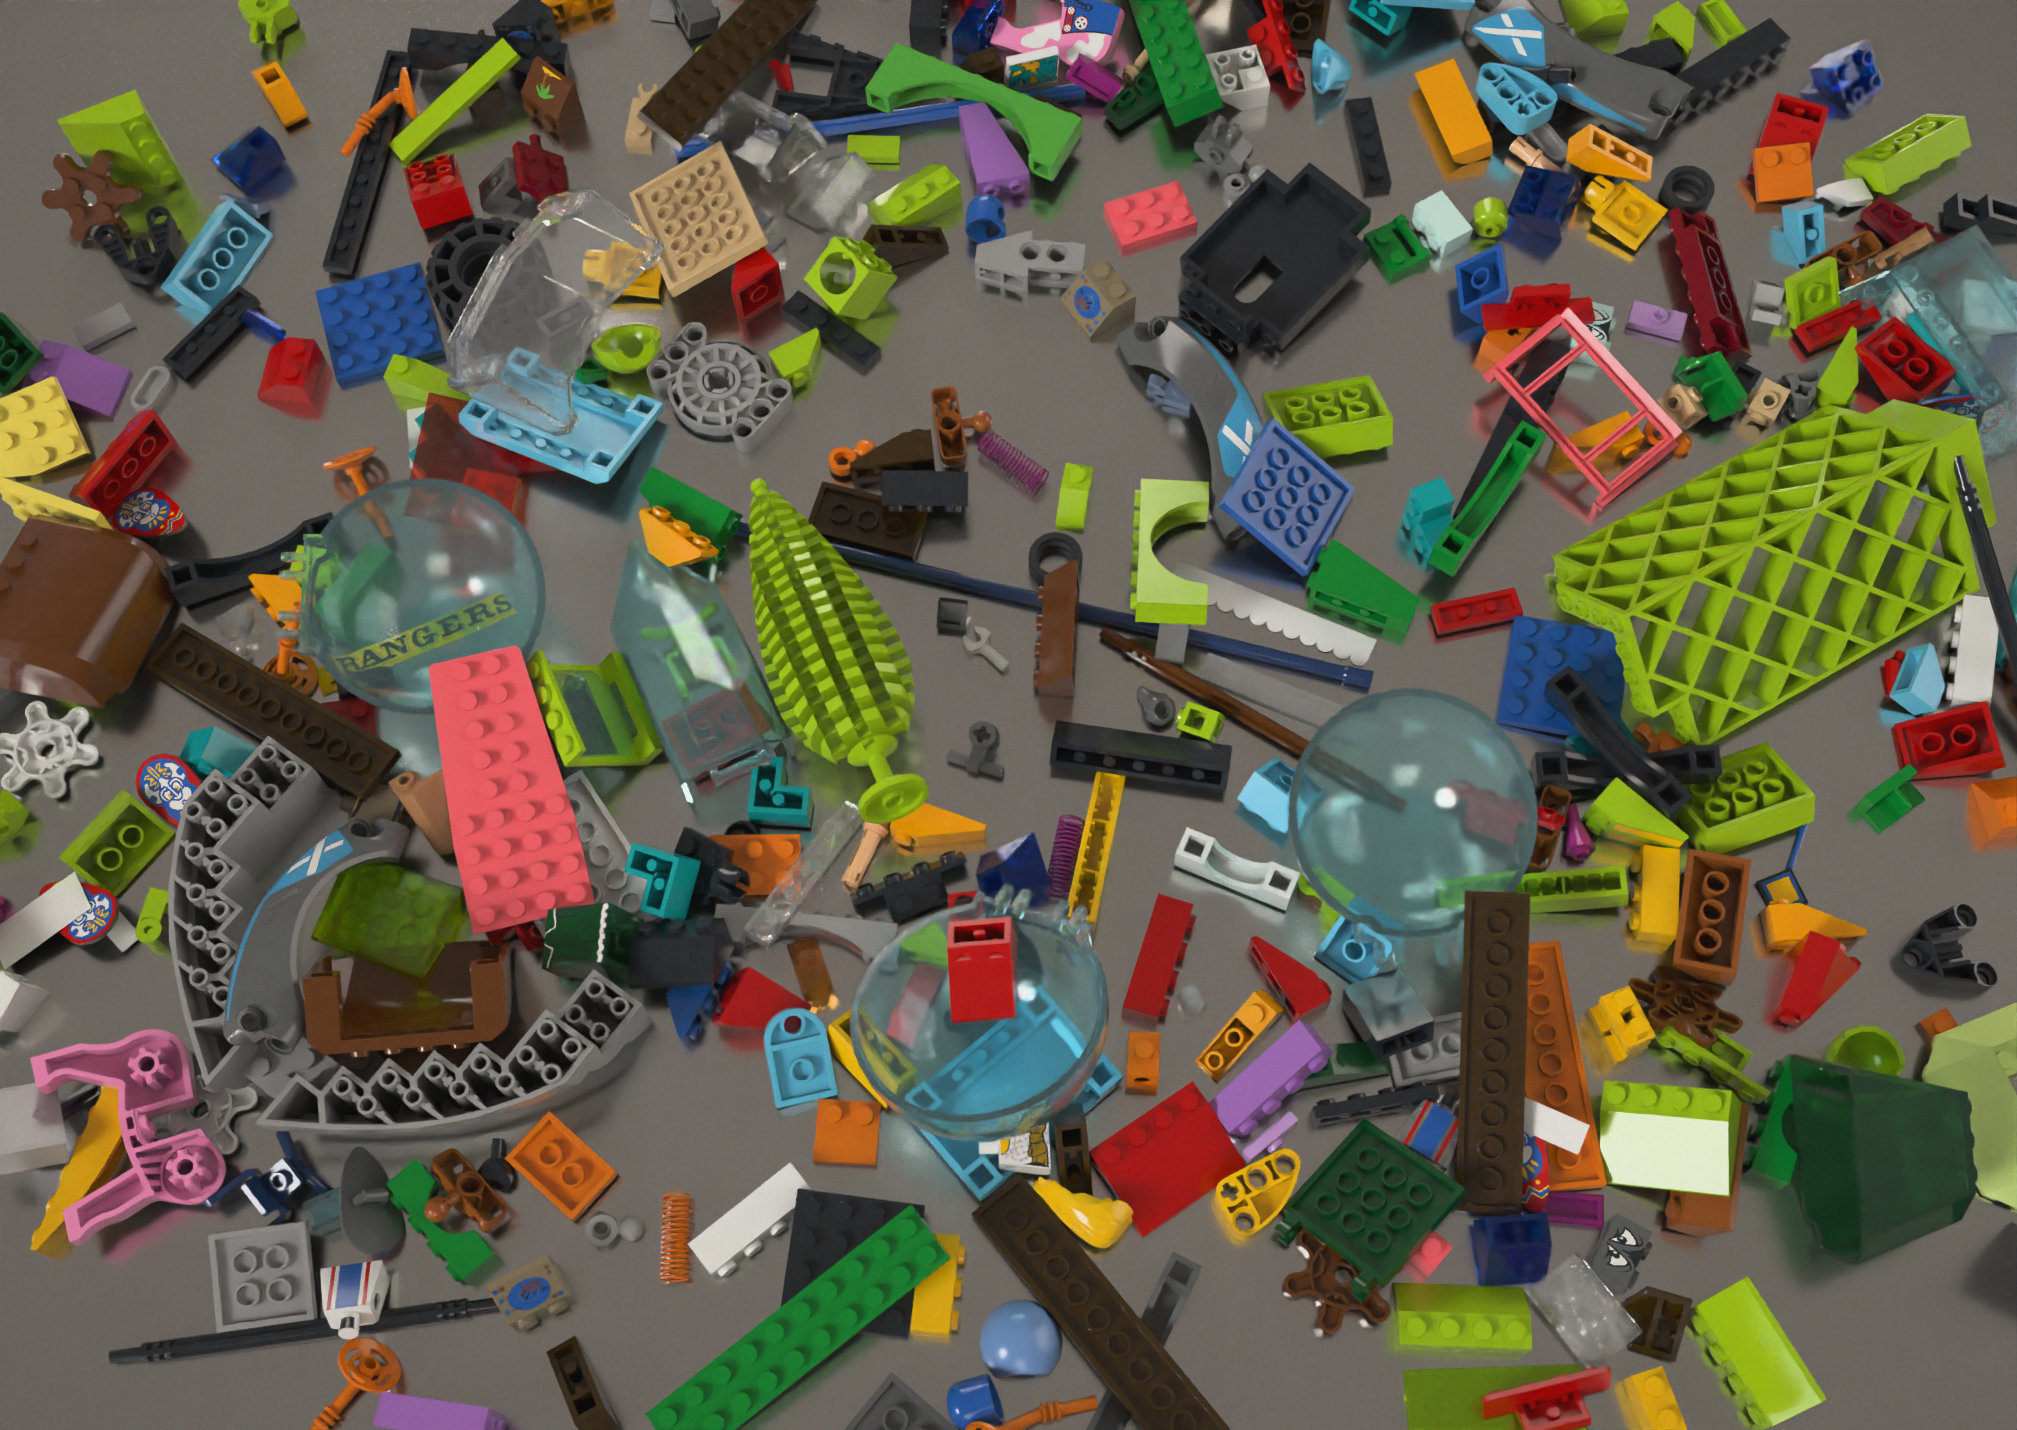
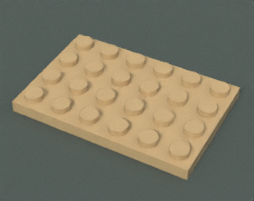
M721 141L629 193L664 281L673 297L686 292L691 287L769 244Z

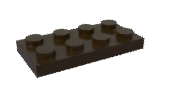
M822 481L808 523L809 525L812 524L826 540L914 562L930 512H916V506H904V511H887V506H881L880 495Z

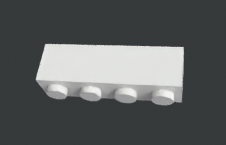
M1964 595L1962 606L1956 605L1954 622L1959 623V630L1953 631L1951 648H1956V657L1950 656L1948 674L1954 675L1953 683L1947 682L1945 700H1951L1950 710L1987 701L1990 708L1999 629L1989 597Z
M790 1162L688 1243V1245L714 1279L719 1276L724 1278L737 1268L736 1262L743 1256L751 1257L763 1246L761 1242L772 1234L775 1237L788 1227L787 1221L794 1216L798 1188L812 1189Z

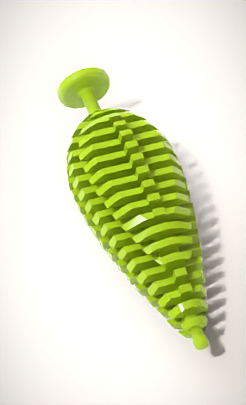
M755 479L750 484V489L754 495L750 505L749 529L753 533L749 535V544L753 549L750 551L751 586L756 628L759 632H762L757 634L758 642L763 649L761 650L763 662L767 665L764 667L765 675L771 681L768 684L772 695L776 697L774 698L776 706L780 712H783L780 715L788 727L800 722V724L791 727V730L799 740L807 737V739L803 740V743L808 749L835 764H839L837 761L847 756V761L852 766L870 767L876 783L862 794L858 802L859 814L863 820L868 823L881 824L901 819L917 810L929 795L928 784L920 775L911 773L893 775L886 760L898 746V739L893 735L904 730L908 732L911 725L910 720L914 712L915 695L912 691L907 693L914 689L913 676L910 673L900 677L913 671L908 656L900 659L907 655L905 647L900 641V636L892 625L891 620L885 612L883 613L882 607L874 599L869 588L864 586L857 573L853 574L852 568L839 552L812 524L809 525L808 520L800 512L797 513V509L788 500H785L777 492L769 490L764 479Z

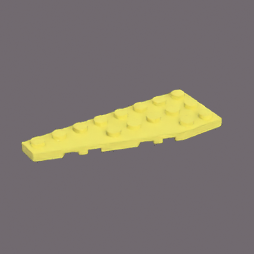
M49 377L0 398V477L8 479L24 476H41L91 454L57 377Z

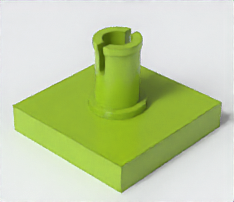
M1831 256L1784 279L1789 327L1795 330L1798 325L1841 307L1837 260Z

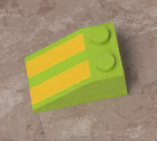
M1617 777L1593 802L1582 817V820L1586 822L1585 826L1593 834L1638 848H1642L1643 845L1679 849L1689 838L1685 832Z

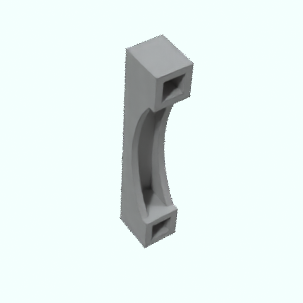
M739 902L716 904L714 918L724 917L735 947L733 950L744 951L746 944L773 935L810 934L829 938L852 948L862 955L864 964L895 967V942L899 937L898 923H893L891 919L876 918L875 921L863 920V917L854 914L845 915V918L834 917L832 913L825 911L807 914L797 908H786L785 911L773 910V907L762 904L756 905L755 908L743 907L744 905Z

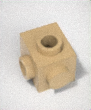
M1765 378L1759 390L1753 388L1749 394L1746 404L1750 406L1746 413L1751 415L1750 419L1760 425H1765L1766 423L1772 425L1791 390Z
M1673 385L1664 392L1665 395L1657 400L1662 410L1681 430L1686 431L1708 415L1701 403L1703 398L1700 392L1693 386Z

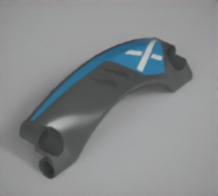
M1478 0L1473 4L1464 25V29L1509 66L1545 67L1547 64H1554L1556 67L1577 68L1578 76L1575 83H1555L1553 86H1550L1556 92L1558 98L1596 117L1651 140L1659 138L1667 120L1673 117L1677 107L1679 109L1685 107L1695 90L1694 87L1667 71L1618 58L1579 40L1552 22L1531 0Z
M1155 316L1149 323L1137 322L1121 331L1115 341L1128 365H1142L1163 373L1175 382L1191 401L1201 420L1209 446L1212 472L1210 513L1224 539L1227 542L1237 540L1247 530L1218 505L1264 428V423L1255 402L1242 379L1220 351L1200 332L1181 318Z
M362 818L352 819L349 823L335 830L305 852L272 885L255 909L247 925L233 964L223 1028L224 1036L230 1044L242 1046L250 1040L256 1043L267 1037L265 1045L272 1052L282 1056L292 1054L306 1029L305 1006L298 981L296 960L299 931L311 902L329 880L348 869L374 862H397L412 836L409 828L399 822H392L383 818H378L372 824ZM241 1023L247 1027V1031L242 1028Z

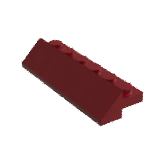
M1678 206L1668 211L1671 221L1669 229L1675 236L1677 243L1675 251L1683 265L1681 273L1689 287L1687 295L1696 313L1693 317L1696 325L1700 328L1702 348L1707 352V355L1721 351L1726 361L1743 360L1753 357L1715 220L1701 210L1690 215Z

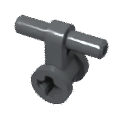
M1816 370L1800 374L1789 373L1782 375L1781 379L1773 381L1791 390L1788 395L1790 401L1787 406V412L1791 417L1803 419L1813 413L1814 404L1812 400L1816 396V387L1810 382L1818 379Z
M978 721L969 730V739L973 744L971 754L966 755L949 750L946 759L949 762L967 767V770L979 774L981 771L1002 777L1005 770L1004 766L985 760L987 750L994 748L998 744L1000 733L994 725L986 721ZM986 731L990 734V738L984 739L982 742V738L978 737L979 732Z

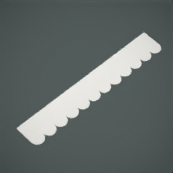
M1180 560L1177 561L1172 571L1173 574L1183 579L1208 584V605H1213L1217 602L1219 610L1229 612L1233 609L1235 616L1241 619L1247 618L1250 615V620L1253 624L1263 625L1266 623L1267 628L1272 632H1279L1283 629L1284 635L1290 639H1295L1300 635V641L1303 644L1310 646L1316 643L1317 648L1322 652H1330L1333 649L1334 655L1339 659H1346L1350 656L1351 662L1356 666H1363L1367 663L1377 641L1374 638Z

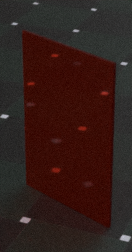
M429 393L402 513L507 535L522 454L473 436L459 423L458 414L469 401Z

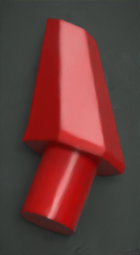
M776 59L771 60L769 67L776 72L774 76L778 79L783 89L794 92L795 88L790 66L786 62L781 64Z
M1900 650L1895 652L1893 658L1884 661L1887 691L1889 694L1906 655L1905 652Z

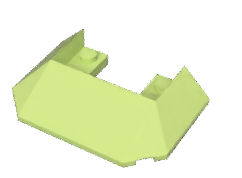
M2016 1002L1935 1035L1931 1045L1932 1052L1928 1064L1925 1065L1922 1073V1078L1981 1195L1993 1201L1998 1200L2012 1206L2015 1210H2017V1094L2008 1076L2017 1073Z

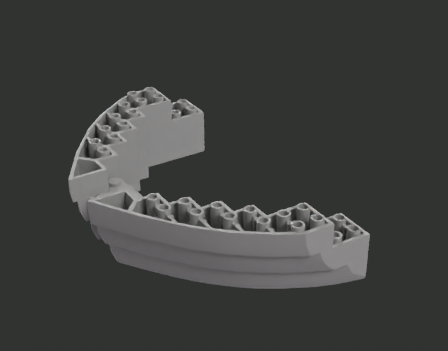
M267 736L230 779L214 769L184 803L176 832L168 885L169 942L182 1011L205 1085L213 1091L223 1092L226 1087L242 1089L246 1088L249 1083H253L275 1099L255 1122L263 1129L361 1135L428 1132L476 1124L535 1105L579 1085L585 1076L609 1063L623 1047L635 1040L654 1023L642 1003L593 969L556 1016L545 1009L505 1060L479 1042L459 1068L434 1050L412 1076L390 1058L386 1060L375 1051H371V1055L364 1057H351V1053L325 1055L307 1043L306 1029L294 1051L288 1056L276 1054L268 1049L265 1045L267 1037L256 1043L250 1040L242 1046L230 1044L223 1033L230 976L238 947L255 909L267 893L257 881L334 793L310 765ZM241 1023L242 1028L247 1031V1027Z

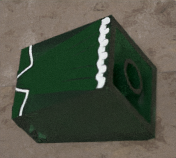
M610 902L548 909L541 969L559 977L587 978L594 969L605 978L628 979L630 940L639 925L644 923V919Z

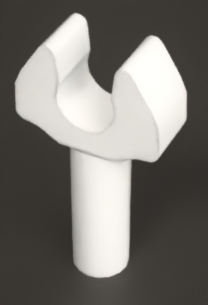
M974 626V634L981 640L974 643L967 636H963L965 651L970 656L982 653L1000 671L1005 672L1009 668L1010 663L989 645L991 633L986 628Z

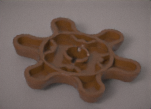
M106 150L97 151L93 156L92 164L88 167L77 165L72 157L66 153L57 154L53 159V166L62 176V187L56 190H46L41 196L45 207L53 210L62 208L69 213L73 221L70 227V236L77 242L87 241L92 228L104 224L114 225L123 239L127 238L130 228L121 218L120 208L124 204H135L142 198V192L137 185L131 183L121 185L113 180L111 169L114 165V158ZM86 190L92 191L96 195V204L93 205L83 198Z
M1657 965L1655 967L1654 980L1656 983H1649L1639 978H1632L1628 982L1636 999L1650 1005L1648 1022L1655 1030L1661 1031L1667 1027H1674L1679 1034L1691 1036L1700 1047L1709 1048L1718 1040V1036L1713 1029L1734 1034L1743 1026V1021L1737 1015L1726 1012L1715 1004V1001L1721 997L1722 991L1713 983L1701 982L1697 986L1684 983L1673 969L1665 965Z
M1304 1228L1301 1229L1298 1234V1242L1308 1252L1310 1264L1304 1271L1289 1274L1285 1278L1284 1288L1293 1297L1311 1294L1319 1298L1322 1308L1318 1316V1324L1322 1331L1332 1334L1340 1330L1344 1314L1351 1309L1364 1311L1373 1322L1380 1323L1386 1321L1390 1316V1305L1379 1295L1378 1284L1375 1283L1373 1285L1370 1295L1363 1303L1352 1296L1353 1289L1350 1288L1349 1284L1361 1271ZM1340 1267H1348L1353 1271V1278L1349 1282L1341 1284L1335 1279L1336 1270Z

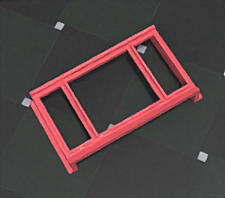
M1569 307L1561 315L1557 314L1482 375L1489 384L1497 379L1600 492L1595 501L1601 508L1605 507L1679 445L1675 440L1683 431ZM1563 326L1576 340L1578 345L1523 389L1507 370L1558 328ZM1584 351L1588 353L1640 410L1585 456L1530 397L1532 393ZM1646 417L1665 438L1613 481L1608 483L1590 462Z

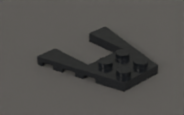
M792 28L787 44L788 55L833 60L835 65L827 96L776 90L771 108L773 118L878 110L868 105L865 88L884 59L861 51L855 53L846 50L844 45L836 42L832 45L822 41L819 36L813 34L807 36L798 33V29Z

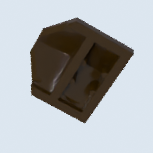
M1649 1286L1627 1298L1620 1318L1630 1348L1676 1362L1692 1299Z

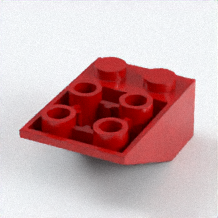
M1776 93L1767 113L1757 148L1809 142L1812 162L1829 107ZM1753 163L1749 173L1751 175H1754Z
M454 153L450 155L440 154L433 160L424 163L414 162L407 168H404L410 199L422 230L473 214Z
M1011 916L948 922L947 954L952 1023L1016 1018L1018 938Z

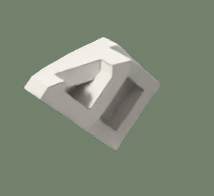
M1862 178L1838 181L1817 188L1814 191L1815 198H1826L1837 212L1844 205L1847 207L1867 206L1874 199Z

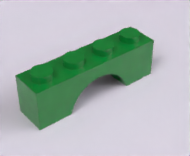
M1790 1053L1780 1061H1775L1770 1072V1078L1774 1080L1771 1089L1767 1088L1770 1094L1761 1103V1106L1765 1107L1762 1117H1757L1752 1127L1751 1134L1755 1136L1753 1144L1748 1146L1744 1152L1743 1164L1746 1166L1743 1175L1778 1190L1789 1184L1798 1154L1788 1145L1783 1136L1782 1116L1788 1106L1808 1104L1817 1097L1825 1072L1824 1067Z
M417 1158L386 1183L392 1191L389 1199L399 1210L405 1208L411 1215L407 1219L409 1224L418 1234L424 1231L430 1239L426 1245L437 1258L441 1255L444 1256L449 1263L445 1269L456 1282L462 1279L470 1285L500 1260L485 1239L474 1229L464 1233H449L444 1231L438 1222H431L426 1218L424 1214L426 1202L435 1196L439 1197L443 1187Z

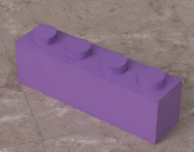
M1299 1020L1216 1095L1209 1104L1229 1133L1238 1136L1248 1135L1258 1127L1257 1122L1265 1115L1272 1114L1281 1106L1280 1101L1288 1094H1293L1301 1089L1304 1085V1080L1311 1073H1316L1323 1069L1328 1063L1327 1059L1333 1052L1310 1024Z

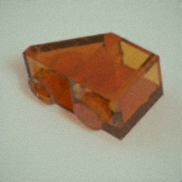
M815 935L797 938L793 943L786 945L806 1002L835 993Z

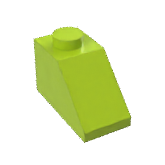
M1676 1L1654 15L1648 33L1655 40L1670 37L1684 60L1682 66L1687 64L1693 49L1695 17L1689 9L1685 8L1679 1Z
M817 327L768 352L771 367L779 379H785L790 383L791 388L802 386L812 377L821 349L820 334Z
M1072 463L1065 464L1055 528L1083 532L1093 486L1094 467Z

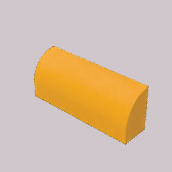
M1454 58L1414 73L1452 159L1460 164H1468L1492 156V139Z

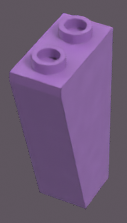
M985 102L959 106V123L977 196L988 194L996 197L998 195L1021 193L1022 191L1030 190L1028 168Z
M381 1392L373 1426L387 1430H505L506 1423L502 1421L503 1414L487 1407Z

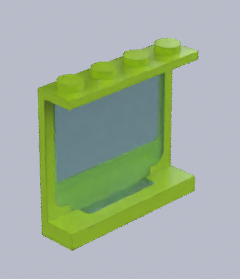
M537 650L525 663L541 713L565 767L648 765L664 749L620 652H611L599 665L548 664L543 650Z

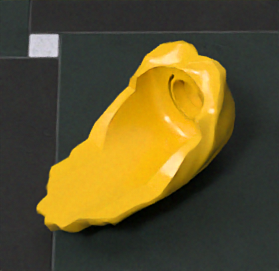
M1039 1177L1033 1185V1189L1054 1215L1071 1232L1094 1247L1102 1249L1110 1247L1123 1236L1124 1231L1132 1223L1131 1216L1134 1214L1133 1210L1124 1201H1113L1109 1197L1102 1200L1086 1193L1073 1194L1062 1187L1056 1180H1045L1042 1177Z

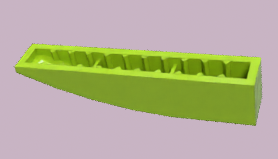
M1625 865L1438 881L1441 912L1464 913L1465 890L1531 893L1530 913L1628 906Z

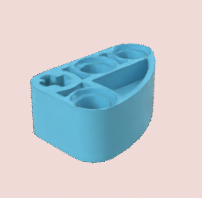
M1486 63L1481 66L1475 86L1478 96L1509 131L1516 135H1524L1548 122L1552 117L1558 99L1556 92L1539 77L1506 64Z

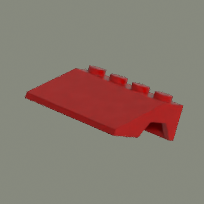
M1193 1081L1089 1151L1090 1163L1101 1173L1117 1200L1126 1202L1133 1210L1134 1214L1131 1216L1132 1224L1142 1238L1215 1189L1222 1179L1246 1167L1212 1107Z

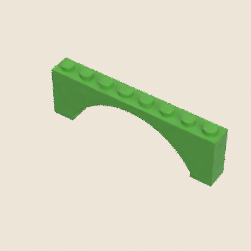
M895 43L865 88L868 105L888 114L906 104L931 98L950 97L973 100L979 103L985 102L987 106L1005 116L1020 132L1029 151V172L1052 182L1082 135V118L1076 114L1063 111L1050 103L1041 102L1025 93H1019L1007 88L1003 84L994 83L983 78L981 75L972 74L956 65H950L938 60L934 56L925 55L914 50L912 47L903 46Z

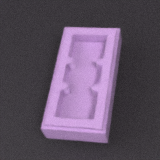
M1634 300L1626 327L1680 341L1688 314Z
M1292 1111L1286 1113L1243 1149L1241 1158L1248 1166L1266 1151L1272 1154L1284 1144L1285 1141L1282 1138L1296 1127L1299 1120Z

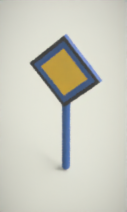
M1808 824L1802 825L1787 869L1756 881L1767 905H1770L1769 902L1780 899H1787L1789 904L1801 903L1805 905L1809 903L1793 873Z

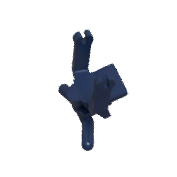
M277 1131L276 1137L285 1154L284 1158L279 1160L264 1175L259 1168L246 1169L220 1191L208 1197L204 1203L208 1208L213 1207L240 1185L262 1216L266 1217L276 1210L279 1211L280 1215L269 1224L276 1225L282 1224L289 1219L291 1209L285 1201L288 1196L301 1189L304 1182L326 1200L334 1199L336 1191L317 1176L310 1167L306 1168L302 1163L304 1159L298 1153L289 1131Z

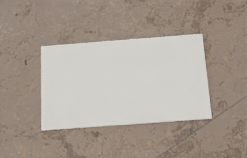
M75 871L0 924V960L5 970L91 908Z

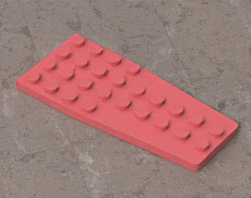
M509 646L432 664L429 667V676L453 846L473 934L479 935L547 918L548 909H553V916L554 909H556V916L596 906L576 818L520 648Z

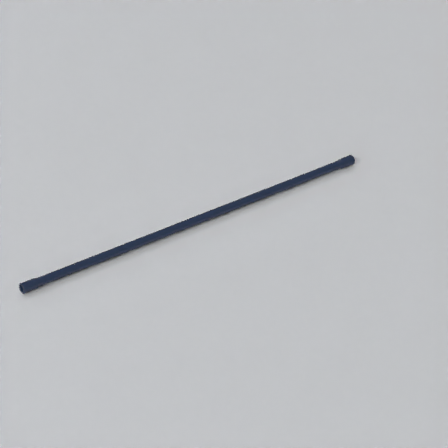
M741 519L740 527L734 535L749 538V535L753 534L749 529V521ZM829 542L842 558L847 561L1043 608V603H1038L1037 591ZM1079 602V617L1158 635L1160 623L1135 622V615ZM1190 629L1187 642L1340 679L1346 683L1370 688L1374 673L1371 670L1350 665H1339Z

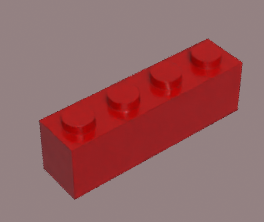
M1158 893L1122 1006V1015L1154 1025L1158 1024L1160 1016L1166 1018L1171 1001L1166 999L1168 988L1175 989L1179 976V971L1174 970L1177 959L1184 960L1188 943L1183 942L1186 932L1192 933L1197 917L1192 914V903Z

